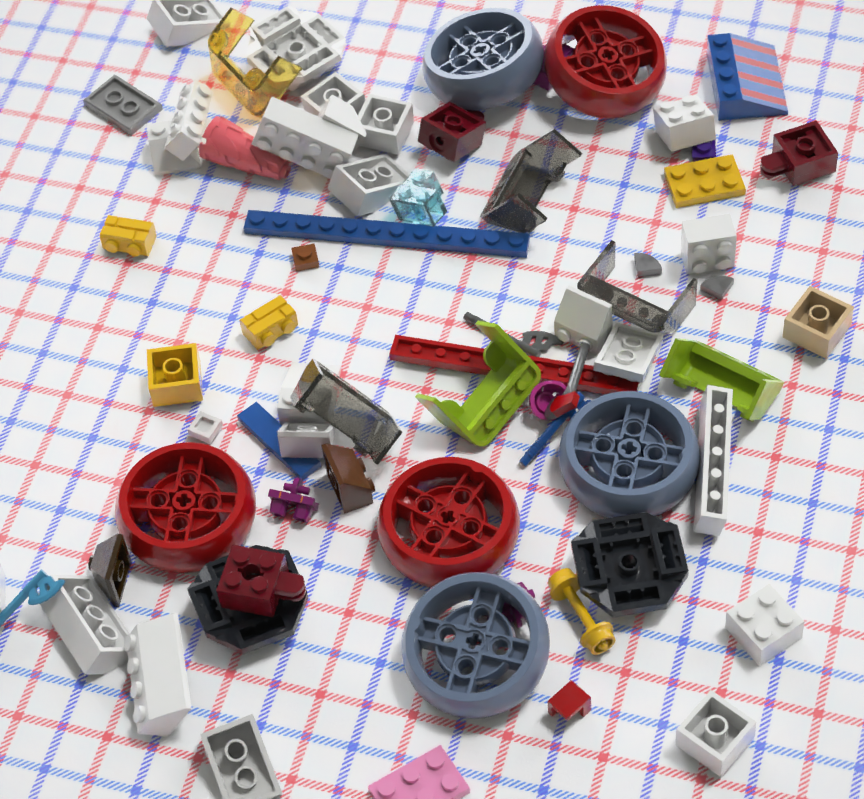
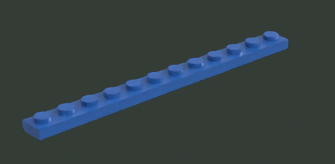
M248 210L243 227L245 234L520 258H527L530 244V233Z

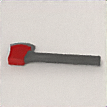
M583 342L580 344L566 390L563 395L553 398L545 410L547 420H553L577 408L580 396L576 390L590 349L588 343Z

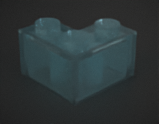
M416 168L389 197V201L400 221L434 227L448 212L441 198L444 192L434 171Z

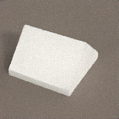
M284 423L278 430L281 457L323 458L321 445L325 443L334 445L336 424Z

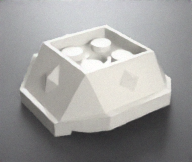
M286 6L251 27L246 57L248 64L273 87H283L294 92L312 80L319 79L322 74L334 68L342 60L347 42L346 37L319 13L297 10V8Z

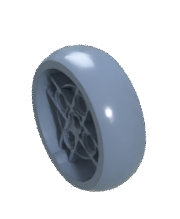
M484 8L470 11L448 21L431 36L423 53L422 70L424 80L430 91L445 104L450 101L464 110L473 111L497 107L517 98L535 82L543 65V41L534 24L524 15L514 10Z
M621 391L600 396L584 405L574 414L563 431L559 445L558 461L566 486L573 496L592 512L607 518L644 512L658 516L677 505L691 489L700 465V449L693 427L685 415L674 405L652 394L637 391ZM660 432L666 435L675 445L666 444ZM581 465L593 467L600 481L590 476ZM660 478H664L662 481L656 483Z
M484 572L455 575L431 587L411 610L402 634L403 665L414 689L424 700L438 710L455 717L469 719L496 716L520 704L540 682L547 667L550 652L548 624L536 600L514 581L496 574ZM473 599L472 604L455 609L443 621L437 619L452 606ZM504 603L515 608L524 617L529 628L530 641L516 638L512 624L502 614ZM481 616H490L485 623L477 622ZM455 635L452 642H443L446 636ZM499 648H508V651L505 654H496V651ZM423 649L435 652L439 666L449 676L446 688L438 685L427 673L423 663ZM465 667H474L470 674H461ZM508 669L516 671L501 685L487 691L478 692L479 686L496 681Z

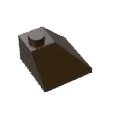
M116 534L96 546L94 555L90 556L88 562L89 571L92 572L95 582L114 607H120L132 564L123 534Z

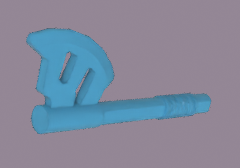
M40 569L0 613V627L28 597L29 605L41 604L53 597L62 588L65 580L55 581L53 577Z

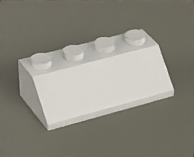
M51 574L50 576L55 581L63 579L65 583L53 597L41 603L40 606L85 675L107 674L128 662V653L124 648V641L129 631L91 575Z
M171 613L136 624L124 641V648L128 653L127 671L131 676L132 684L130 695L134 700L135 708L133 719L137 724L138 734L169 737L192 709L178 613Z

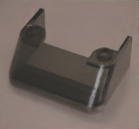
M556 129L524 147L509 162L480 217L488 224L519 233H531L538 225L547 220V217L536 208L550 183L560 181L566 173L564 171L566 165L581 157L582 152Z
M611 240L578 281L577 289L612 304L613 315L649 332L659 334H672L676 332L696 306L698 279L693 278L668 311L605 282L606 278L615 268L616 242Z
M314 358L306 366L290 396L293 402L292 406L298 411L305 413L307 410L317 414L351 438L355 444L353 448L364 457L369 454L377 465L403 433L390 412Z

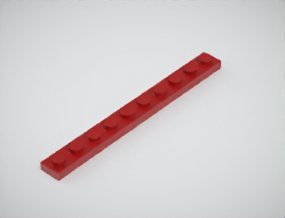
M395 334L389 353L390 360L481 375H487L491 370L483 359L484 348ZM529 356L541 371L539 383L559 381L567 387L574 366L573 362ZM584 364L577 390L606 395L621 391L638 392L640 382H632L625 378L605 375L602 372L594 371V366Z

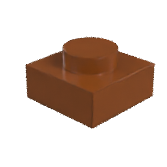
M315 243L291 248L296 272L320 267Z

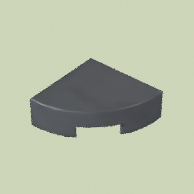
M634 253L638 277L662 274V266L656 258L645 253Z
M728 276L711 277L700 285V291L722 300L733 286L734 278Z

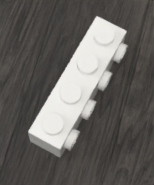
M194 79L189 85L185 84L179 92L164 147L182 161L200 145L213 91L197 79Z

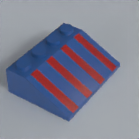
M733 33L707 35L706 55L718 121L788 115L775 45Z

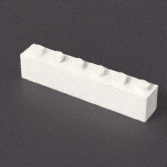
M707 385L700 401L698 433L700 465L696 476L693 532L720 536L728 520L733 389Z

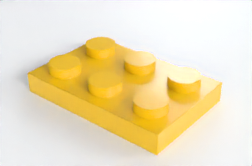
M733 154L664 167V176L676 208L746 195V187Z

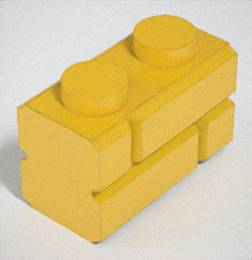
M108 215L99 237L103 249H106L108 252H125L137 257L139 255L149 256L157 234L154 222Z
M281 295L239 319L243 335L257 350L264 346L272 345L278 337L283 334H290L298 326L296 311Z

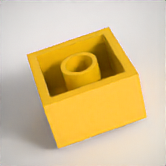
M196 343L146 349L148 389L153 407L203 401L201 360Z

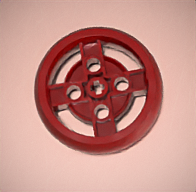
M593 5L568 14L554 27L545 45L544 66L551 87L567 105L592 117L614 119L635 114L648 106L656 98L666 79L667 56L661 38L646 20L620 7ZM576 39L578 43L574 47L572 55L564 57L562 48ZM646 66L648 78L636 85L634 79L638 75L639 68Z
M194 442L167 445L152 451L140 459L124 477L115 503L117 529L119 534H123L127 548L145 564L171 573L198 572L206 563L229 555L232 545L241 546L245 542L256 514L254 486L242 465L231 455L219 448ZM209 476L225 482L236 493L221 492L218 485ZM135 522H149L156 533L164 540H159L146 534L136 526Z
M460 457L433 458L418 463L404 471L386 491L379 507L377 519L378 538L390 563L406 578L429 588L449 577L463 573L484 572L495 574L511 556L520 531L519 508L514 494L506 482L491 468L479 462ZM484 499L488 500L500 513L502 521L499 528L488 523L487 512L482 504ZM399 518L409 522L410 533L415 541L411 548L401 540L396 532Z

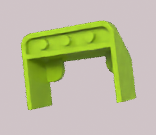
M478 320L475 325L491 340L483 353V359L491 369L462 406L453 400L440 402L435 397L417 393L415 398L441 424L471 444L483 447L493 440L529 396L532 389L539 383L541 371L498 324Z
M675 338L659 373L660 377L674 379L673 384L683 389H687L690 386L705 392L707 385L733 389L732 405L741 412L740 417L751 422L760 420L784 385V381L705 343Z

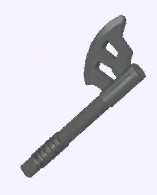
M468 311L463 316V319L476 326L475 323L478 320L485 321ZM545 331L523 332L522 341L508 334L527 355L540 357L541 351L547 352L552 345H563L564 343L554 334ZM532 338H536L535 343L530 346ZM543 339H547L545 344H542Z

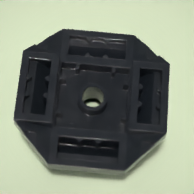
M646 512L592 520L579 535L571 540V550L580 593L611 617L667 609L689 575L678 525L669 521L665 522Z
M260 545L249 547L285 554L288 571L299 574L289 550H276ZM229 555L206 563L198 573L195 581L187 588L206 638L242 655L294 635L309 598L307 590L305 596L298 602L279 598L273 617L221 608L216 590Z

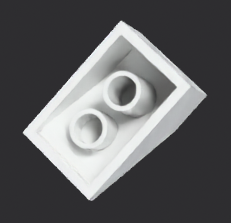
M152 0L146 20L165 46L170 47L187 45L228 26L230 23L214 0Z
M387 154L336 165L327 189L346 205L353 214L360 216L375 212L412 187L416 180Z
M292 362L281 386L277 404L280 424L300 422L331 423L342 369L341 365Z
M253 713L200 734L223 799H270L283 794Z

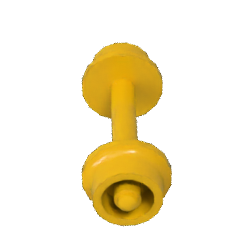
M564 568L555 572L548 580V586L551 589L550 596L555 601L568 599L587 629L580 638L581 646L588 648L593 655L606 652L616 642V638L612 633V624L610 622L598 624L594 622L576 593L580 589L577 575L570 568Z

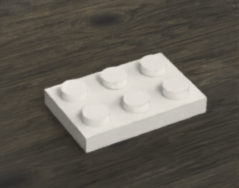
M615 323L594 362L593 370L602 372L605 375H613L632 382L643 383L663 343L664 334Z

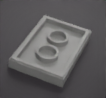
M116 74L83 99L84 106L130 136L163 110L162 103Z

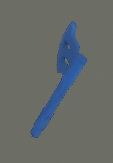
M578 391L577 394L580 398L577 409L579 410L591 400L584 401L585 396ZM576 408L555 418L542 435L537 438L535 443L530 446L519 460L524 467L541 451V448L546 445L547 441L568 417L571 420L576 413Z

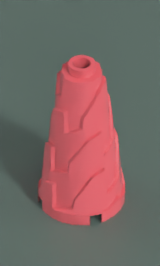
M216 116L204 131L202 138L206 139V145L202 143L199 145V156L202 159L228 168L232 167L246 173H254L276 180L288 177L291 171L288 160L252 145L254 136L243 131L241 127L228 119Z

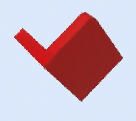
M572 680L547 701L548 714L552 717L559 713L564 719L570 720L577 712L582 717H585L591 711V696Z

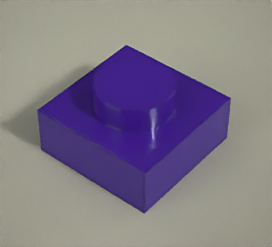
M716 140L692 146V162L716 157Z

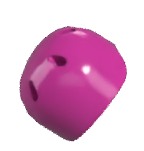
M544 381L536 385L529 395L531 412L537 418L549 421L545 417V410L553 398L563 395L566 386L559 381Z

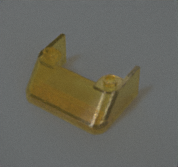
M230 7L208 38L211 70L213 75L251 115L262 118L271 96L280 99L303 68L283 57L277 56L266 72L259 68H252L245 74L229 55L255 20Z

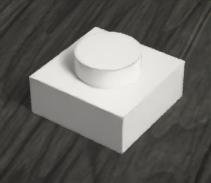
M200 411L188 427V435L211 444L223 427L222 419Z

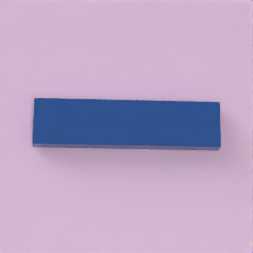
M257 401L237 415L238 421L298 478L304 480L321 467V461L317 458L281 457L278 430L282 425Z

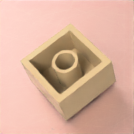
M809 286L785 317L782 338L827 359L851 327L854 306Z

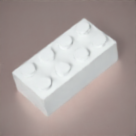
M271 96L251 144L331 179L335 166L348 162L359 134Z

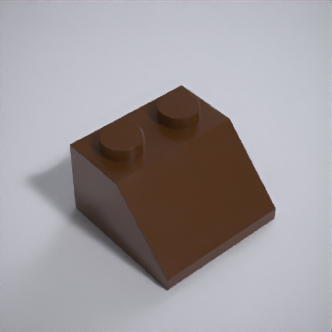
M327 443L321 445L326 475L344 514L373 504L372 493L375 492V487L371 477L366 478L364 474L366 468L362 458L357 459L353 449Z

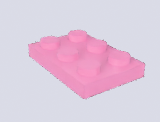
M441 744L368 786V791L373 799H461L471 793L469 785Z

